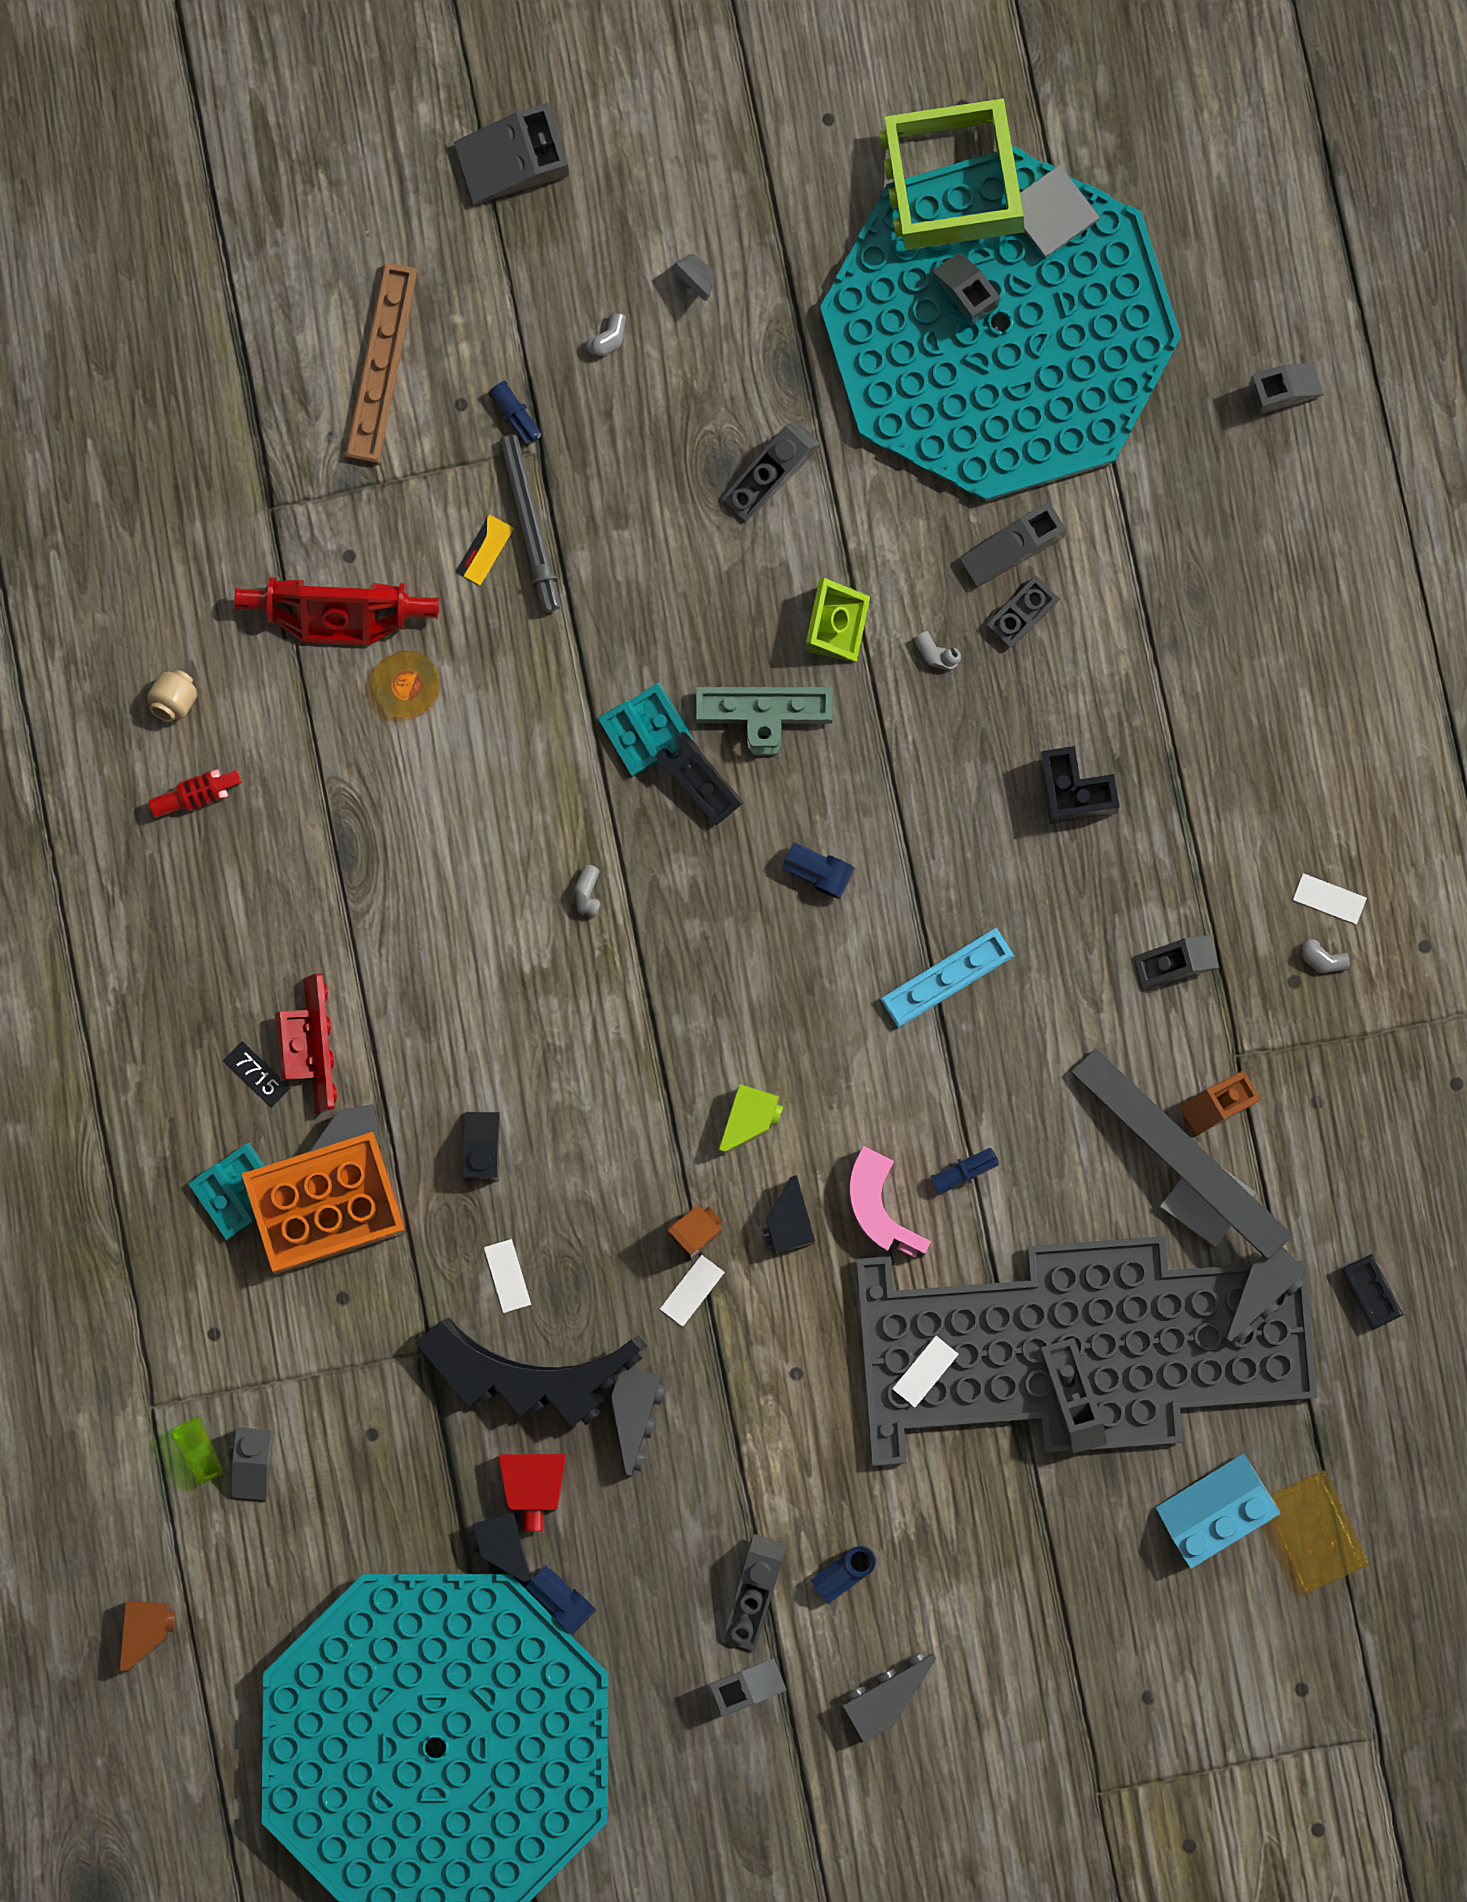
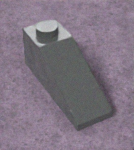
M1075 1338L1041 1347L1073 1454L1107 1444L1104 1424Z

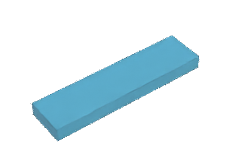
M995 928L885 995L880 1000L899 1029L1014 958V955L998 929Z

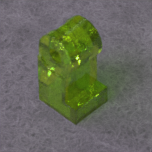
M201 1414L171 1429L188 1467L191 1468L200 1486L225 1474L224 1467L207 1432Z

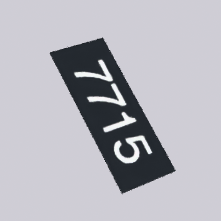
M243 1041L223 1060L271 1107L290 1089Z

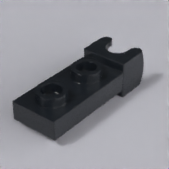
M681 732L675 739L681 749V754L673 755L667 748H663L656 754V757L717 826L744 802L701 753L700 748L686 732Z

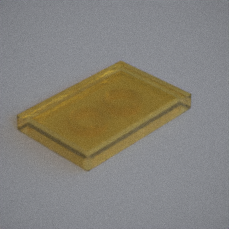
M1326 1470L1271 1494L1272 1499L1281 1512L1280 1515L1272 1519V1522L1305 1594L1369 1565Z

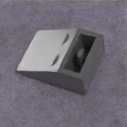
M549 103L515 112L454 141L473 205L569 176L568 163Z

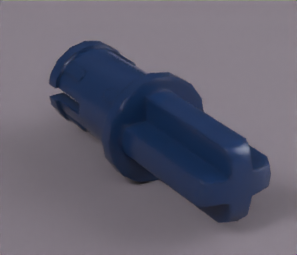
M506 381L500 382L488 394L505 415L503 420L510 422L524 444L529 445L536 442L541 437V431L526 412V404L519 402Z
M987 1148L963 1161L958 1159L957 1164L935 1175H931V1178L941 1196L943 1193L967 1181L969 1184L972 1183L971 1179L997 1167L999 1160L994 1150Z

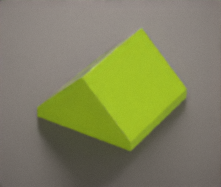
M819 578L805 652L857 662L870 596L829 579Z

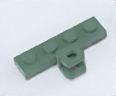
M696 687V723H747V745L750 754L753 756H775L779 753L781 747V724H832V687ZM766 736L768 739H761L760 737Z

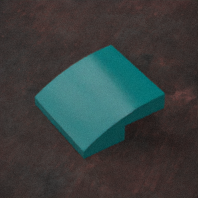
M656 683L630 701L622 702L598 718L631 776H635L659 763L660 761L657 759L656 754L661 749L667 748L672 754L681 750L675 741L681 732H686L695 741L661 683Z
M250 1143L244 1144L223 1161L214 1164L188 1183L226 1240H229L256 1222L242 1173L264 1167L265 1165Z

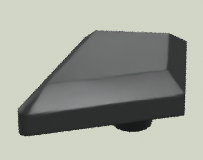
M688 254L676 262L672 269L681 277L680 284L687 289L692 288L704 301H707L711 295L715 272L713 268L697 256Z

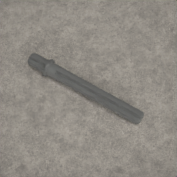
M515 434L504 436L500 442L532 567L531 571L534 580L531 581L532 587H537L542 611L545 613L553 612L560 608L554 584L558 577L553 575L552 567L549 563L518 436Z

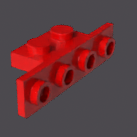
M322 973L303 978L306 1010L276 1012L275 1022L280 1080H312L315 1113H323L334 1109L337 1090L332 1083L331 1074L334 1056L329 1049L328 1040L331 1031V1022L329 1017L326 1016L325 1006L328 988L326 983L323 982Z

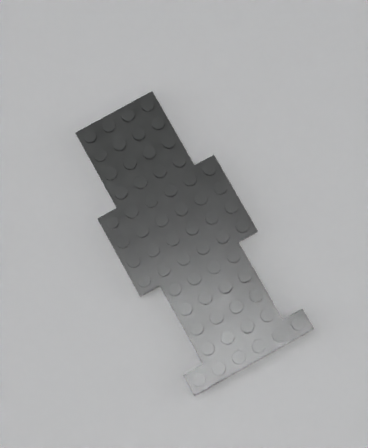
M1165 1236L1028 1246L1030 1281L894 1291L891 1256L856 1259L872 1466L907 1464L904 1429L1041 1419L1044 1453L1072 1451L1041 1347L1075 1338L1104 1424L1107 1443L1088 1450L1183 1443L1180 1408L1317 1398L1307 1273L1300 1277L1304 1284L1290 1297L1284 1292L1275 1300L1279 1307L1265 1320L1259 1315L1249 1324L1254 1330L1240 1343L1233 1339L1227 1344L1224 1338L1249 1267L1252 1264L1168 1270ZM1305 1260L1297 1261L1306 1271ZM935 1336H937L959 1355L918 1405L914 1407L894 1391L893 1387Z

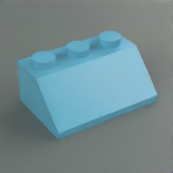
M1244 1453L1156 1507L1169 1534L1191 1569L1281 1513Z

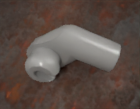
M611 313L607 331L588 339L586 343L588 352L592 355L606 356L618 349L623 340L626 316Z
M928 631L913 638L925 662L931 667L950 670L957 667L961 660V653L957 648L951 647L946 649L936 647Z
M584 865L575 887L577 911L583 916L586 914L590 917H595L598 914L601 903L598 899H592L591 893L600 871L592 865Z
M1314 939L1303 943L1302 957L1316 972L1329 973L1350 969L1348 953L1329 955L1320 947V943Z

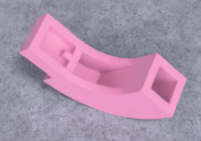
M863 1146L853 1167L849 1186L850 1205L859 1228L874 1245L886 1253L892 1242L895 1241L899 1243L897 1247L899 1251L913 1258L916 1257L917 1253L924 1256L931 1241L896 1224L887 1215L882 1204V1186L894 1161Z

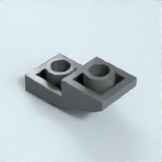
M1035 575L1012 600L1007 602L987 625L1012 648L1055 606L1060 598Z

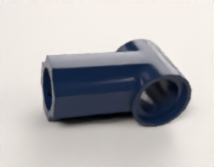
M795 842L791 846L782 865V870L812 883L815 889L836 899H841L855 870L852 865L830 855L825 857Z
M864 1545L856 1546L810 1581L825 1602L829 1604L873 1572L877 1564L875 1552L870 1547ZM858 1551L867 1553L871 1559L870 1567L865 1571H858L851 1564L853 1554Z
M546 1565L526 1586L551 1611V1615L572 1635L596 1611L578 1591L569 1588Z

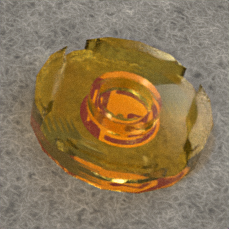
M408 650L396 652L383 659L374 672L372 684L376 700L384 711L395 717L407 719L421 716L430 710L439 697L441 685L438 671L430 659L419 652Z

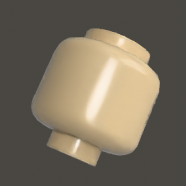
M180 670L162 672L147 694L151 713L165 722L183 719L198 695L196 688L192 684L193 679L187 673Z

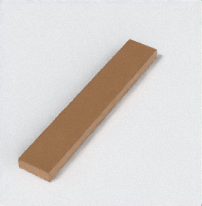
M384 262L346 451V459L380 464L418 268Z

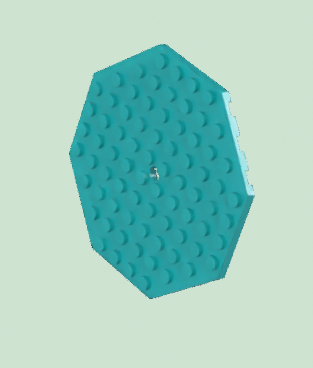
M1016 146L1012 147L1020 193L1056 168L1045 161L1043 163L1027 155V152ZM997 151L904 179L911 224L1007 209L1005 207L1006 200ZM1072 177L1070 179L1100 219L1046 259L1025 232L904 250L903 238L896 237L893 218H899L898 208L891 209L888 189L894 188V182L886 184L874 210L869 215L850 254H848L836 276V280L820 306V313L859 436L985 502L1115 463L1181 339L1177 321L1141 211L1130 205L1126 206L1111 198V195ZM959 252L981 270L1000 296L999 307L972 326H970L932 274L934 269ZM997 315L1005 316L1010 322L1009 328L1005 332L993 329L991 326L993 317Z
M362 1574L263 1673L262 1824L339 1902H530L608 1823V1672L511 1574ZM433 1737L442 1739L446 1745L444 1754L438 1758L430 1757L425 1750L427 1741Z

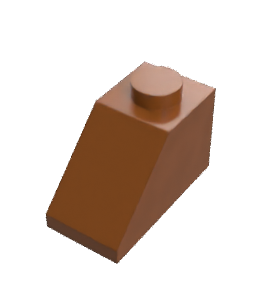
M1242 1071L1206 1089L1179 1107L1185 1116L1186 1122L1192 1128L1195 1135L1198 1136L1256 1104L1261 1098L1245 1071Z
M697 1205L668 1229V1235L693 1260L722 1233L721 1228L718 1226L722 1220L709 1206L703 1210Z
M126 1601L120 1671H131L168 1639V1632H174L176 1611H170L171 1604Z

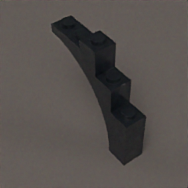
M450 1318L440 1321L416 1342L417 1346L468 1407L477 1402L481 1406L498 1393L494 1389L496 1387L520 1417L528 1412H531L533 1416L549 1403L546 1399L548 1397L572 1427L581 1421L586 1426L601 1413L598 1407L605 1402V1399L597 1389L603 1393L618 1380L615 1374L623 1367L629 1371L643 1359L640 1352L647 1347L641 1337L637 1336L613 1353L591 1362L563 1367L535 1366L513 1361L491 1352L465 1334Z

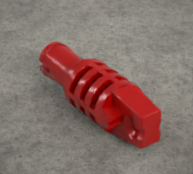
M217 768L179 782L175 790L149 799L148 802L154 818L183 808L185 811H192L229 797L226 789L241 784L242 780L238 770L220 775Z

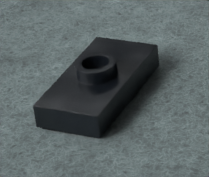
M1373 1254L1340 1269L1372 1331L1404 1315Z

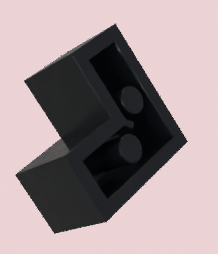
M1075 746L1041 751L1039 762L1050 824L1118 813L1120 805L1114 774L1080 779Z

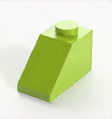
M740 1084L719 1153L728 1154L768 1133L771 1124L778 1126L783 1106L777 1105L779 1096Z

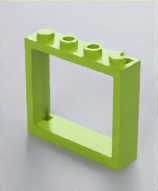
M1004 98L884 116L885 130H879L882 150L889 151L890 159L884 160L886 179H893L894 188L888 189L891 209L898 208L899 218H893L896 237L903 238L904 250L1025 232L1024 214ZM993 123L1007 209L911 224L898 137Z

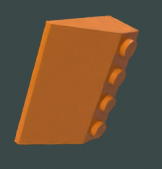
M373 1131L242 1173L272 1272L276 1275L407 1233Z

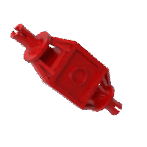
M270 576L266 590L235 588L234 596L235 610H265L268 624H274L275 622L301 642L371 645L396 629L404 630L405 620H408V617L435 619L439 617V597H411L407 593L406 583L402 582L400 587L372 583L371 589L305 586L304 580L276 581V577ZM278 601L296 606L297 617L278 608ZM396 606L395 614L377 621V609Z

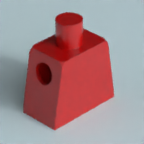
M499 1454L508 1510L523 1511V1531H544L543 1510H558L566 1454Z

